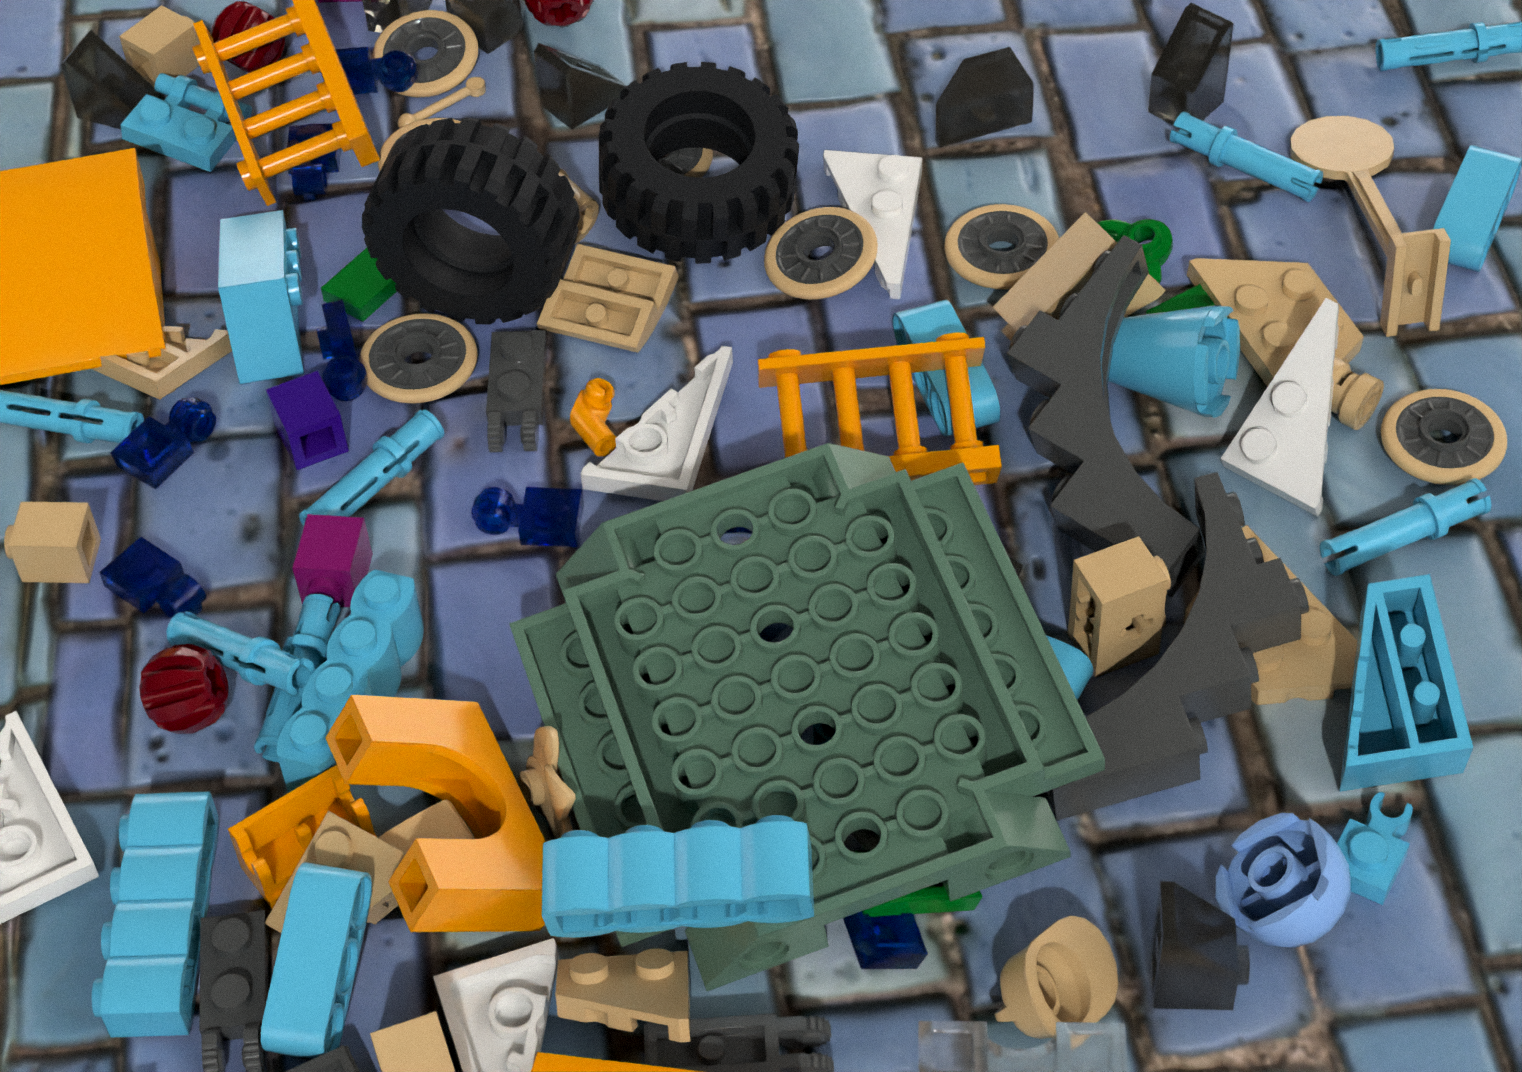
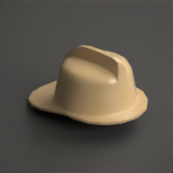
M1070 915L1055 921L1035 937L1026 948L1009 958L1000 973V989L1004 1004L994 1013L997 1022L1013 1021L1022 1033L1033 1038H1056L1066 1043H1072L1080 1039L1108 1013L1115 1002L1118 989L1117 964L1110 944L1099 928L1085 918Z

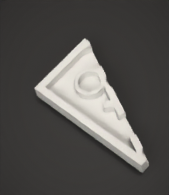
M824 150V172L826 176L831 175L838 189V200L842 208L853 211L865 218L875 231L878 243L877 255L874 261L875 275L881 287L887 290L890 299H900L922 176V157Z
M1325 298L1221 457L1223 467L1317 517L1323 507L1324 465L1327 463V432L1331 420L1334 356L1339 333V305L1328 298Z
M721 346L717 352L706 356L694 367L695 377L679 392L670 389L642 414L640 421L636 425L628 427L615 438L616 449L597 466L591 462L585 465L580 474L582 489L665 501L692 491L733 364L732 347Z
M17 711L5 715L6 723L0 732V924L99 877L94 862Z
M554 938L433 976L462 1072H531L536 1054L541 1052L559 956Z

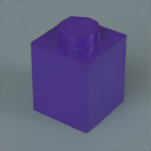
M318 371L265 389L275 427L296 470L349 452L340 412Z

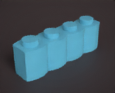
M374 569L357 585L351 599V615L346 617L333 631L327 645V661L322 663L307 680L302 694V708L290 717L278 737L276 753L288 793L336 765L325 737L351 695L394 697L401 683V666L415 655L424 635V625L413 578Z
M210 791L135 794L130 814H122L120 818L119 842L124 855L121 867H114L110 877L111 900L116 907L112 921L104 922L101 932V950L103 958L107 960L103 977L95 978L92 987V1009L94 1016L102 1017L110 1038L189 1035L191 1031L196 1003L197 976L200 969L201 918H205L208 912L211 892V868L215 860L218 841L219 816Z
M766 816L759 819L756 824L742 828L731 827L722 821L705 820L693 824L690 829L676 833L664 832L656 826L639 825L629 828L624 834L610 838L599 837L591 831L573 830L562 834L558 839L543 843L542 918L550 936L570 938L591 937L614 931L647 933L670 930L680 926L717 928L737 925L747 921L785 923L814 917L812 849L807 823L794 821L788 816Z

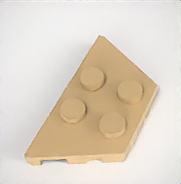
M1205 258L1189 260L1187 276L1193 285L1197 286L1200 284L1215 305L1230 306L1234 310L1227 318L1238 320L1240 327V350L1267 387L1325 298L1338 303L1308 263ZM1338 303L1339 333L1335 357L1349 363L1360 352L1364 336Z
M1248 525L1242 527L1246 539L1254 537L1257 540L1264 562L1278 558ZM1284 564V567L1287 571L1290 580L1297 578L1292 573V571ZM1303 583L1309 612L1301 614V639L1253 653L1259 674V682L1251 684V700L1256 705L1286 703L1293 698H1303L1308 701L1333 699L1334 690L1352 688L1357 640ZM1199 590L1185 610L1184 624L1196 600Z

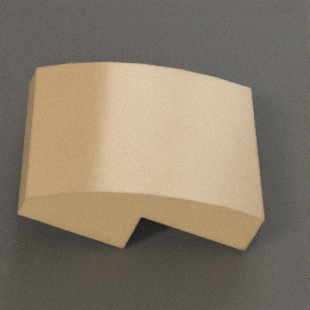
M577 244L563 280L560 279L552 296L546 299L537 326L541 330L638 353L654 331L679 278L676 267Z

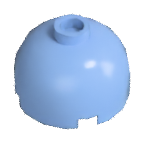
M1279 813L1261 819L1241 833L1231 845L1238 853L1231 861L1229 869L1227 870L1223 865H1220L1216 875L1215 898L1223 915L1243 932L1269 946L1296 948L1315 942L1329 932L1345 912L1351 895L1349 864L1333 837L1310 818L1309 820H1300L1293 813Z

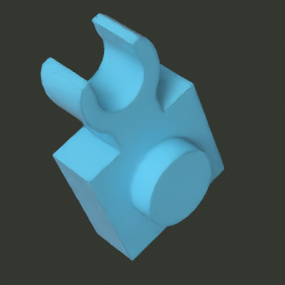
M1383 792L1377 793L1371 800L1367 815V825L1350 818L1337 842L1349 864L1351 892L1381 905L1384 904L1407 857L1410 843L1398 838H1401L1407 832L1413 812L1412 804L1407 803L1401 816L1390 818L1383 815L1380 811L1385 796Z

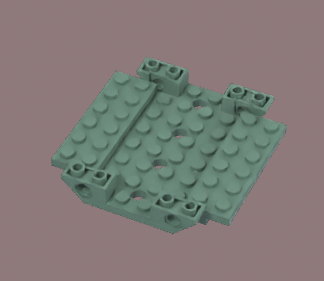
M826 443L602 522L556 573L566 603L509 623L544 726H551L557 729L559 738L557 764L564 783L575 793L576 799L572 807L580 830L591 831L599 837L605 838L624 834L629 828L639 825L656 826L664 832L676 833L690 829L693 824L705 820L722 821L731 827L742 828L756 824L759 819L771 815L788 816L794 821L807 823L812 849L814 917L785 923L747 921L737 925L717 928L688 927L685 933L706 991L829 947L824 925L939 882L943 883L951 902L1070 858L1071 851L1047 799L1036 797V795L1105 770V757L963 462L911 481L906 469L898 472L895 471L889 456ZM734 527H744L752 531L750 538L741 544L730 545L720 540L727 530ZM773 623H784L793 629L790 636L780 642H767L760 637L762 630ZM823 723L835 729L832 739L821 745H811L801 739L804 730L813 724ZM868 829L878 834L880 841L869 852L855 853L844 845L846 838L852 832ZM616 931L621 947L665 931L647 933Z

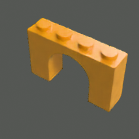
M351 695L325 737L345 784L411 787L427 792L442 801L445 799L449 800L459 815L466 821L475 839H415L388 881L409 931H541L545 925L542 918L543 843L546 841L479 703L472 701Z

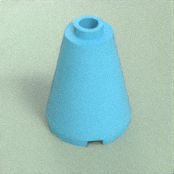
M1214 305L1124 317L1113 345L1108 381L1203 417L1215 418L1221 416L1231 398L1229 395H1221L1225 379L1236 380L1239 367L1240 327L1237 319L1227 318L1234 310L1230 306Z

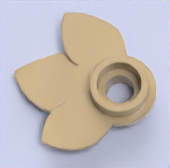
M543 726L535 731L533 755L527 759L526 770L520 772L519 784L528 806H535L538 812L546 817L554 837L558 839L562 834L573 831L568 814L576 796L564 783L557 764L559 757L557 729L551 726Z

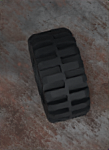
M687 62L672 64L670 70L661 72L657 68L644 74L640 84L634 80L620 91V99L616 98L610 103L605 112V121L600 125L599 192L603 195L602 204L607 215L611 219L616 220V228L628 239L634 236L637 237V246L652 254L656 250L665 252L666 259L681 262V258L686 257L695 258V264L711 263V258L722 256L723 260L726 261L741 256V249L745 247L749 251L756 249L766 242L767 234L773 235L785 222V214L791 211L794 201L799 143L797 142L798 130L795 120L788 115L789 108L778 95L774 94L770 97V88L756 77L752 81L746 79L744 71L731 66L726 71L717 69L716 63L701 62V67H687ZM706 148L727 155L736 161L739 166L722 175L696 178L672 172L658 163L657 160L679 149Z
M452 118L433 121L430 127L424 124L408 131L406 137L398 139L391 148L364 204L365 209L362 214L364 241L370 257L377 258L375 264L378 271L385 280L391 278L396 283L395 289L406 299L410 296L421 302V308L431 313L437 310L448 314L449 318L458 322H463L467 318L475 319L476 324L490 325L500 318L502 323L521 318L523 313L527 315L543 306L545 299L550 298L558 286L579 231L577 224L580 214L578 203L573 198L575 193L566 175L559 176L560 167L549 154L545 156L537 151V144L526 136L519 139L509 134L510 128L497 123L493 127L481 125V119L464 118L460 123H454ZM442 209L460 211L477 217L490 225L500 235L479 233L466 228L449 217Z

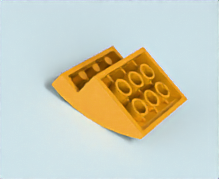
M130 148L0 171V385L102 367L99 356L117 355L127 360L126 354L148 351L149 358L161 356V349H166L161 266L146 211L145 184L136 149Z

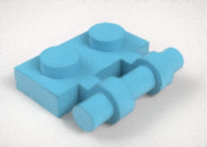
M160 73L155 81L154 88L156 92L167 95L165 100L146 94L121 123L122 139L211 172L236 141L232 125L227 124L229 117L219 91L213 92L199 87L195 79L184 75H178L175 78ZM238 101L244 119L250 118L252 106ZM190 105H193L207 111L204 115H202L197 112L188 110V108L190 107Z

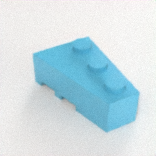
M283 210L220 219L218 289L239 384L304 374L297 307L298 305H303L300 286L302 274L299 261L301 259V249L296 227L287 229Z
M1430 574L1368 583L1360 615L1339 792L1464 773L1473 750V744Z

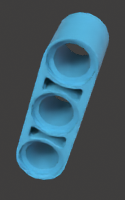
M1475 145L1469 146L1433 228H1444L1451 240L1448 264L1480 272L1514 193L1522 167V158Z
M948 300L893 314V330L897 345L936 342V338L944 334L966 333ZM981 363V366L968 367L976 428L998 423L1000 421L999 400L983 363ZM945 370L912 373V377L941 434L944 437L954 435Z
M309 862L302 863L298 868L290 892L262 1020L261 1045L265 1051L312 1060L340 1046L370 908L372 880L369 873Z

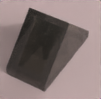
M92 30L83 37L61 64L75 113L79 119L121 129V123L146 94L165 100L161 93L156 92L155 88Z
M538 43L534 50L541 106L570 129L576 128L607 109L614 99H620V91L627 86L602 66L541 43Z

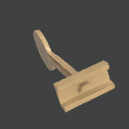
M1325 116L1309 120L1296 128L1290 138L1292 160L1315 170L1323 171L1324 178L1345 180L1387 257L1380 326L1386 337L1397 336L1398 325L1424 322L1428 331L1439 330L1451 240L1444 228L1402 233L1371 177L1387 168L1394 157L1392 136L1382 126L1367 119L1352 116Z

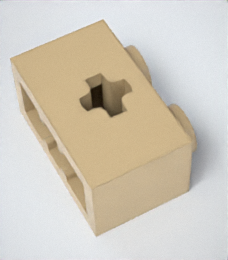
M1139 536L1080 557L1073 562L1068 636L1074 646L1081 650L1093 664V675L1095 678L1159 654L1162 627L1166 625L1164 611L1167 590L1171 587V579L1164 561L1157 555L1152 556Z

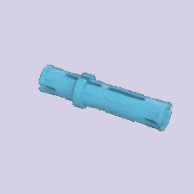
M1522 21L1485 26L1483 22L1471 23L1469 28L1400 38L1377 39L1375 47L1377 66L1380 68V71H1386L1401 67L1429 65L1455 60L1471 59L1474 63L1487 61L1490 56L1521 53Z
M1183 111L1174 122V126L1179 127L1180 130H1171L1170 142L1178 143L1208 156L1209 163L1218 167L1226 164L1299 196L1304 201L1310 202L1315 197L1319 188L1313 185L1315 182L1319 184L1322 182L1323 171L1310 168L1237 136V130L1229 126H1224L1221 129Z
M0 390L1 423L72 435L73 439L77 442L92 443L97 439L136 447L140 444L144 435L145 419L143 414L139 412H127L101 407L99 402L91 399H81L76 403L46 398L44 396ZM22 410H34L39 412L50 413V415L46 416L35 413L23 412ZM74 418L86 419V420H91V421H95V422H101L102 424L99 425V424L87 423V422H82V421L73 420V419H74Z
M420 409L415 413V416L392 436L379 438L373 444V452L342 477L311 506L299 513L302 525H305L307 514L350 517L392 479L406 476L412 470V462L437 440L444 437V429L438 419L429 411Z
M1472 478L1466 483L1437 496L1431 493L1419 496L1414 499L1413 506L1399 510L1335 538L1322 541L1320 543L1322 558L1343 550L1345 551L1344 556L1324 564L1331 574L1339 576L1347 570L1405 545L1414 543L1424 537H1428L1431 540L1440 538L1448 533L1449 527L1491 511L1490 496L1470 503L1466 501L1467 498L1484 492L1487 489L1480 480Z
M309 594L305 597L293 636L286 638L282 649L300 658L309 659L313 662L315 670L327 661L328 641L341 611L338 603L332 604L333 599L323 594ZM277 687L274 688L262 729H260L254 745L255 752L257 754L263 752L262 757L264 759L279 762L276 753L279 734L290 717L302 708V695L292 696Z
M185 611V615L182 612L177 613L170 620L167 627V640L170 645L193 644L210 650L216 659L220 661L221 665L239 672L243 680L253 685L262 686L269 684L292 696L302 695L307 680L315 671L312 661L281 650L279 644L269 638L256 637L252 639L227 627H222L197 617L189 611Z

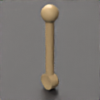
M471 77L466 81V87L414 114H402L397 122L399 129L407 124L424 120L468 96H482L486 92L485 80L481 77Z

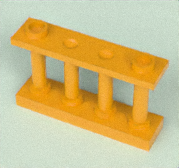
M292 0L294 5L286 8L287 14L215 43L203 20L193 23L200 41L199 44L192 46L194 54L204 75L212 72L244 156V160L236 163L247 190L251 191L257 188L267 206L276 203L267 178L340 148H342L343 152L353 149L361 167L380 160L315 0ZM292 33H296L297 37L306 34L309 43L301 46L302 52L229 80L223 61ZM307 71H311L312 75L319 72L322 73L324 82L316 85L318 90L244 119L237 100ZM324 109L328 113L337 110L340 121L332 124V130L261 159L259 158L252 140L253 138Z
M956 332L941 335L936 338V342L801 355L799 350L784 349L770 353L768 358L758 359L759 388L777 386L785 458L807 451L799 384L833 381L841 446L864 451L855 378L889 375L898 449L889 458L895 471L898 472L906 469L912 481L963 462L974 485L997 483L1002 468L999 445L984 446L982 441L977 440L968 367L981 366L986 348L984 337L969 338V335L966 333ZM945 370L955 443L950 446V450L927 452V448L921 446L912 373Z

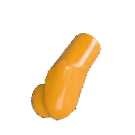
M594 378L589 380L585 389L579 392L570 412L569 420L574 430L594 454L603 457L610 454L616 447L615 438L617 437L605 424L612 409L610 401L615 396V390L608 381Z

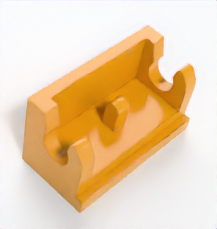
M337 764L228 828L240 867L271 909L276 904L328 811L377 837L363 799L360 797L354 800L350 791V785L345 784Z

